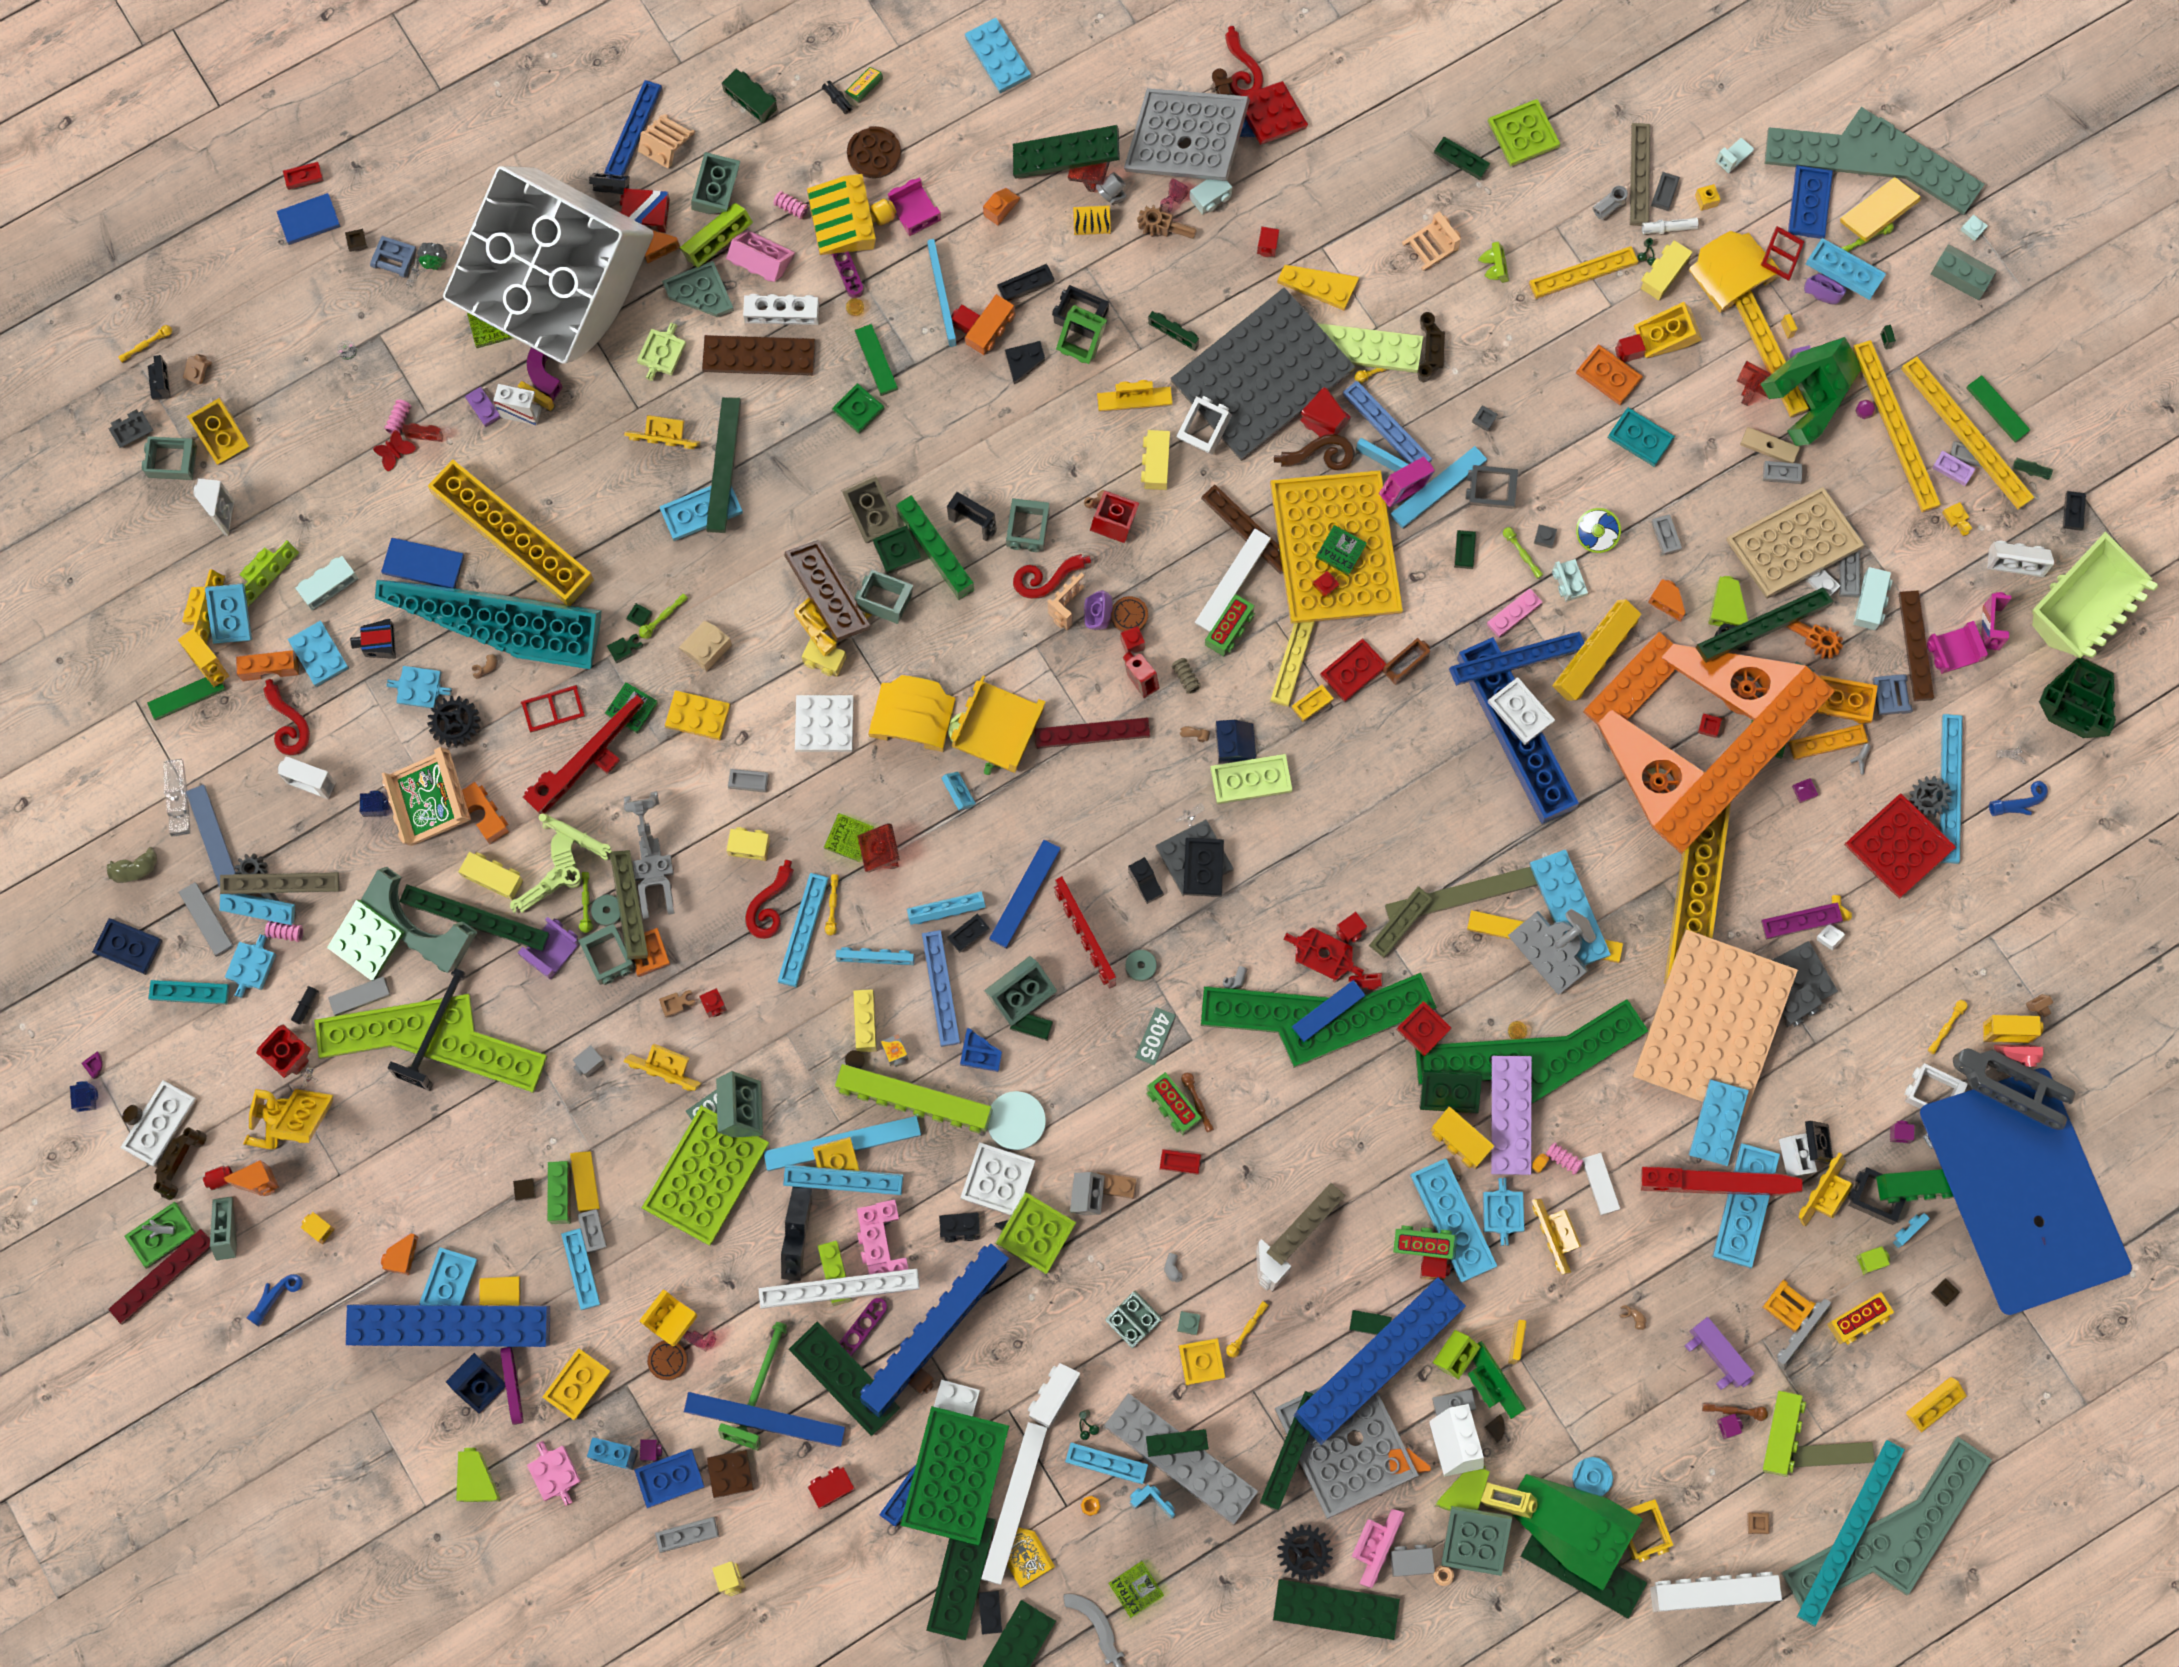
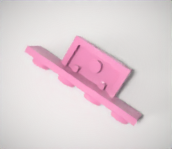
M1391 1509L1384 1526L1372 1520H1367L1351 1556L1367 1564L1359 1584L1372 1588L1377 1582L1379 1571L1386 1561L1388 1550L1394 1543L1395 1534L1402 1524L1404 1512Z

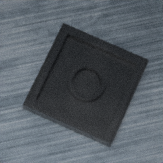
M1805 1121L1810 1161L1830 1164L1833 1159L1829 1125L1816 1121Z

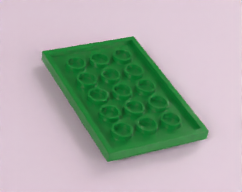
M931 1406L900 1526L979 1546L1010 1426Z

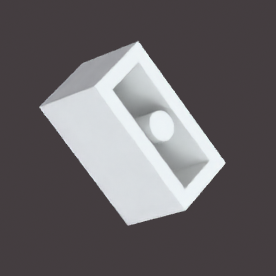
M1806 1133L1779 1139L1787 1176L1798 1177L1817 1172L1815 1162L1810 1161Z

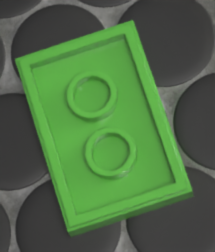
M174 1201L124 1237L147 1269L185 1243L196 1232L178 1204ZM152 1219L159 1225L174 1226L175 1231L174 1234H158L151 1239L149 1235L154 1231L142 1229V1225L152 1226L149 1222Z

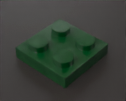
M907 525L872 539L886 574L921 561L920 554Z

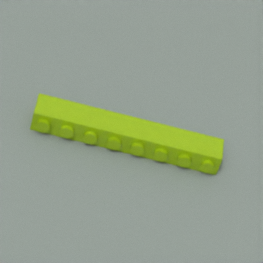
M844 1064L841 1065L835 1083L839 1094L850 1096V1094L857 1095L859 1100L866 1102L871 1099L876 1101L877 1105L887 1107V1104L895 1106V1110L906 1112V1110L913 1111V1115L922 1118L927 1115L932 1117L933 1121L943 1123V1120L951 1122V1126L962 1128V1126L969 1127V1131L978 1134L981 1131H987L993 1111L991 1106Z

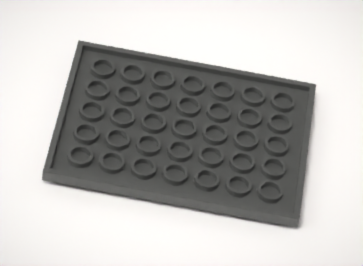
M1284 287L1170 379L1191 404H1193L1196 396L1201 399L1205 396L1213 401V405L1218 406L1221 404L1229 408L1228 412L1232 414V417L1221 439L1242 461L1301 414L1302 410L1323 387L1328 390L1332 389L1355 370V366ZM1200 405L1198 409L1199 414L1215 430L1222 414Z

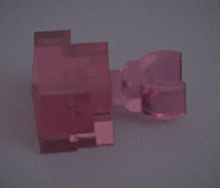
M1172 178L1169 182L1168 197L1161 200L1160 207L1162 208L1164 204H1169L1168 212L1172 211L1174 201L1180 204L1187 196L1188 186Z

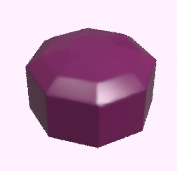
M1863 400L1858 403L1855 411L1858 417L1867 419L1873 415L1875 406L1873 402Z

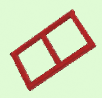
M1776 226L1761 266L1790 281L1805 242ZM1778 233L1799 244L1795 257L1773 245ZM1771 250L1792 261L1788 274L1767 263Z
M577 685L521 701L530 733L585 717ZM574 690L580 713L558 720L552 696ZM548 698L554 721L532 727L526 704Z

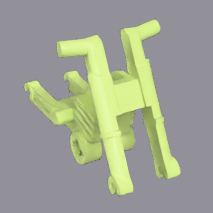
M540 814L539 820L543 822L542 827L544 829L550 827L557 832L551 841V858L555 867L547 873L546 877L538 885L510 903L513 913H516L517 907L521 913H524L528 908L547 895L552 894L561 886L577 888L581 884L582 878L578 869L575 868L577 866L572 855L574 842L579 844L581 848L584 847L601 856L605 861L608 860L607 853H611V847L588 836L586 832L583 833L547 814ZM572 874L576 880L572 882L568 875Z

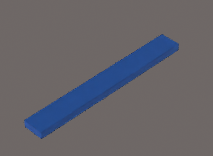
M1580 631L1457 664L1451 666L1449 671L1457 686L1577 653L1585 642Z
M692 1392L687 1393L683 1413L839 1448L841 1447L845 1427Z

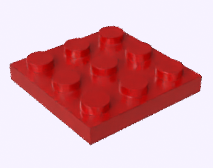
M1283 81L1240 95L1248 96L1250 99L1245 119L1260 145L1304 130L1308 126L1307 121Z

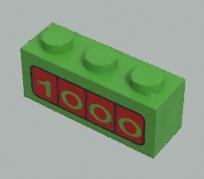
M1235 594L1206 637L1205 646L1223 657L1227 652L1230 653L1235 646V639L1237 637L1240 638L1244 633L1245 624L1247 622L1250 623L1254 618L1255 605Z
M1166 1072L1147 1085L1148 1092L1146 1095L1152 1102H1157L1160 1106L1158 1110L1164 1118L1168 1116L1172 1121L1170 1125L1176 1133L1180 1132L1184 1135L1201 1122V1116Z
M568 1161L548 1162L547 1221L550 1224H571V1165Z
M1401 1225V1229L1395 1230L1393 1252L1455 1260L1457 1236L1452 1235L1453 1231L1449 1230L1433 1233L1431 1228H1421V1231H1414L1412 1226Z

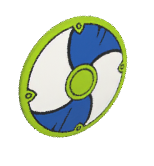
M1590 509L1577 522V539L1590 552L1603 553L1609 551L1620 539V522L1616 515L1607 509Z

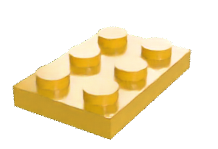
M675 690L665 722V728L720 741L729 713L730 703Z
M578 1348L542 1398L576 1421L611 1371Z

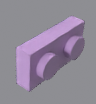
M1944 451L1940 453L1932 467L1934 470L1963 486H1966L1975 468Z

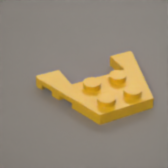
M808 597L794 610V615L825 657L836 647L837 642L825 634L828 628ZM862 611L866 619H868L872 615Z

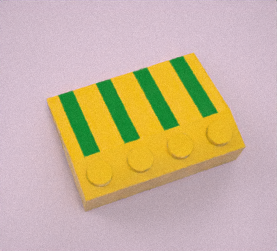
M863 174L842 176L807 188L820 255L874 249L876 238Z

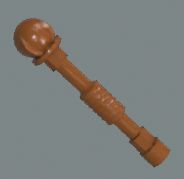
M1184 1073L1181 1077L1184 1087H1188L1193 1096L1194 1105L1198 1114L1203 1119L1205 1130L1207 1133L1213 1131L1214 1128L1205 1114L1206 1110L1195 1091L1194 1077L1191 1073Z
M1706 1403L1702 1404V1411L1705 1412L1718 1411L1731 1415L1744 1414L1752 1416L1758 1421H1764L1768 1417V1411L1764 1407L1745 1410L1731 1406L1719 1407Z

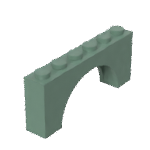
M388 867L378 869L361 901L405 933L401 940L407 943L409 948L422 954L424 959L436 964L439 970L449 973L454 971L455 968L457 969L477 931L463 921L454 924L447 933L442 935L430 934L420 930L408 920L400 906L398 889L402 877Z

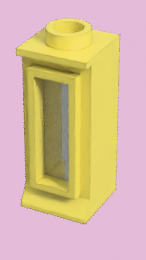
M1486 1483L1481 1502L1487 1508L1532 1518L1533 1513L1537 1509V1499L1531 1493Z

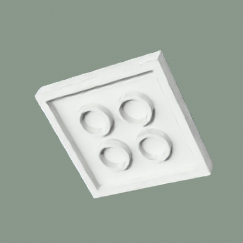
M796 695L795 752H852L853 695Z
M979 1142L960 1199L1011 1216L1026 1191L1035 1160Z

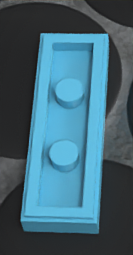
M1360 438L1357 443V451L1394 472L1409 465L1363 438Z

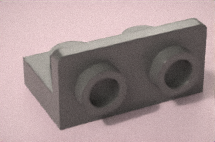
M136 409L127 414L129 418L123 421L119 418L110 423L112 427L108 429L119 448L153 431L143 411L138 412Z

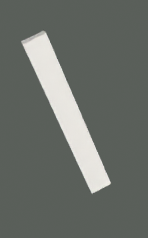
M918 1269L764 1287L758 1288L760 1308L765 1309L919 1290L920 1285Z
M1030 1422L1027 1424L983 1571L982 1580L998 1585L1002 1583L1047 1427Z

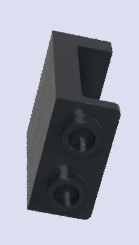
M956 492L947 505L948 519L955 523L961 514L982 526L983 540L987 541L989 537L992 538L997 530L995 513Z

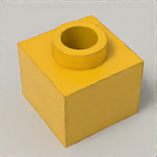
M1715 184L1698 188L1695 193L1701 211L1717 207L1721 199Z

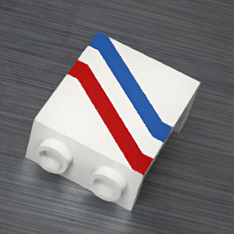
M498 384L493 401L500 417L537 425L542 408L539 405L532 404L535 392Z

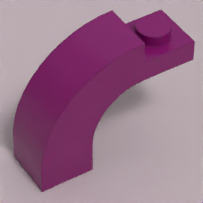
M531 347L527 356L529 377L535 389L550 397L554 402L563 388L559 379L545 371V364L549 356Z

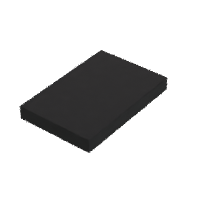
M1185 839L1183 895L1222 897L1224 839Z

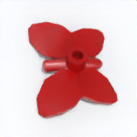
M397 430L391 434L390 442L386 441V445L381 444L373 448V451L382 457V464L386 471L394 468L396 463L395 456L398 459L401 458L399 453L404 455L411 454L416 450V447L411 442L402 440Z

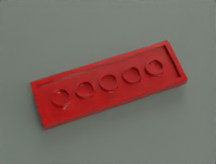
M1062 876L1055 879V896L1059 902L1063 901V910L1067 918H1072V927L1076 935H1081V944L1084 950L1090 952V961L1093 967H1098L1101 982L1103 985L1107 984L1109 989L1116 986V976Z

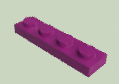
M1837 902L1763 919L1761 923L1767 940L1841 923L1843 919Z

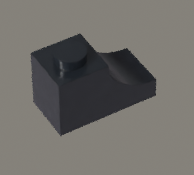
M1145 857L1128 866V873L1146 904L1164 895Z

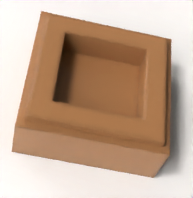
M1747 1513L1748 1534H1769V1513Z

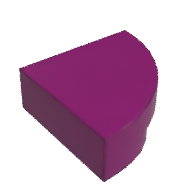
M98 1051L81 1063L93 1079L100 1074L103 1065L101 1054Z

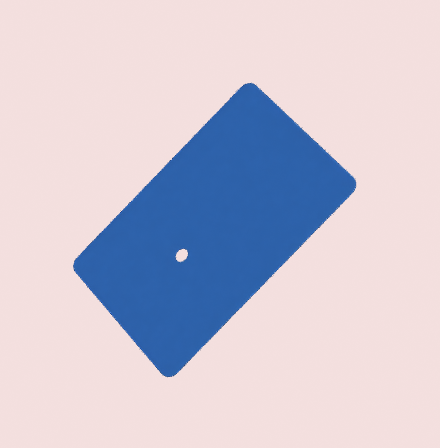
M2044 1068L2035 1069V1071L2053 1079L2048 1070ZM2014 1077L1998 1081L2031 1099L2034 1098L2036 1090L2020 1080H2014ZM1973 1089L1924 1105L1920 1109V1116L2000 1310L2006 1315H2013L2128 1275L2132 1269L2131 1262L2063 1102L2046 1095L2043 1096L2041 1104L2067 1117L2065 1128L2056 1130ZM2036 1216H2041L2044 1219L2042 1227H2037L2034 1224Z

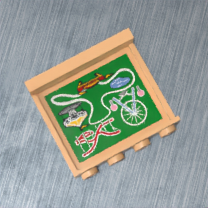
M439 747L434 749L435 754L392 774L382 773V783L387 790L388 803L394 813L393 820L398 826V836L403 844L416 845L471 820L451 753L448 749Z

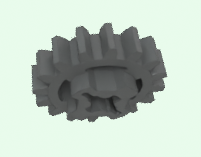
M1926 776L1924 782L1920 779L1918 780V786L1912 785L1915 791L1909 792L1912 797L1909 801L1922 814L1924 812L1927 818L1930 814L1936 817L1937 812L1944 814L1943 808L1949 809L1947 802H1952L1951 797H1949L1952 795V792L1949 789L1948 783L1944 784L1942 778L1937 781L1936 776H1933L1932 780H1929Z

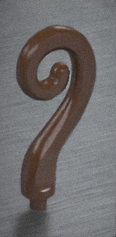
M1328 434L1311 441L1299 451L1281 452V455H1274V463H1281V467L1295 466L1304 462L1319 448L1328 444H1336L1344 449V459L1341 462H1333L1332 455L1338 453L1336 447L1328 448L1324 453L1323 459L1328 468L1343 470L1352 463L1355 451L1351 442L1345 437Z

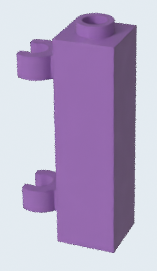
M1706 1317L1689 1331L1694 1338L1684 1345L1690 1352L1700 1344L1726 1375L1716 1383L1720 1390L1730 1383L1735 1388L1740 1385L1744 1388L1753 1381L1750 1377L1755 1373L1709 1317Z

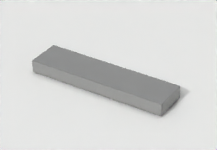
M194 882L179 891L180 896L214 955L217 957L233 947L231 941L198 884Z

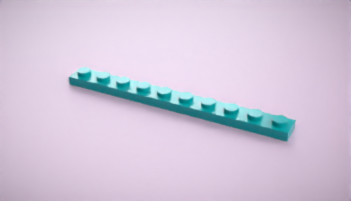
M1888 1440L1885 1441L1797 1618L1816 1627L1905 1449Z

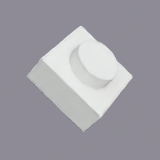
M1828 925L1817 936V941L1833 951L1845 938V934L1834 926Z

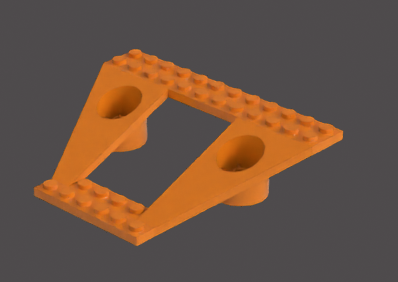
M1658 632L1584 709L1583 713L1598 725L1652 829L1679 853L1683 854L1832 696L1835 690L1805 665L1726 653L1706 663L1695 647L1673 644L1662 633ZM1675 670L1723 700L1731 711L1736 714L1746 715L1753 720L1706 772H1703L1627 721ZM1743 676V681L1739 682L1735 677ZM1747 676L1752 677L1755 680L1753 682L1747 680ZM1731 681L1737 685V688H1731ZM1757 681L1762 688H1756L1754 683ZM1763 692V696L1758 698L1755 693ZM1655 768L1656 773L1652 775L1647 769ZM1659 768L1667 772L1665 774L1659 773ZM1642 773L1649 778V781H1642ZM1670 773L1674 781H1668L1666 776ZM1668 785H1675V789L1672 792L1666 787Z

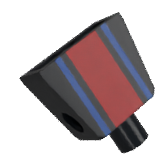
M391 619L363 625L360 627L361 636L350 638L351 648H361L365 657L396 658L394 624Z

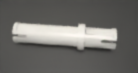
M1697 218L1670 221L1658 220V222L1642 223L1643 235L1698 229Z

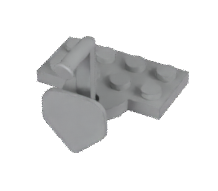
M1573 909L1565 913L1570 923L1563 921L1550 925L1541 913L1537 911L1508 935L1558 995L1588 971L1586 966L1576 956L1581 949L1582 938L1588 943H1592L1596 939L1589 920Z

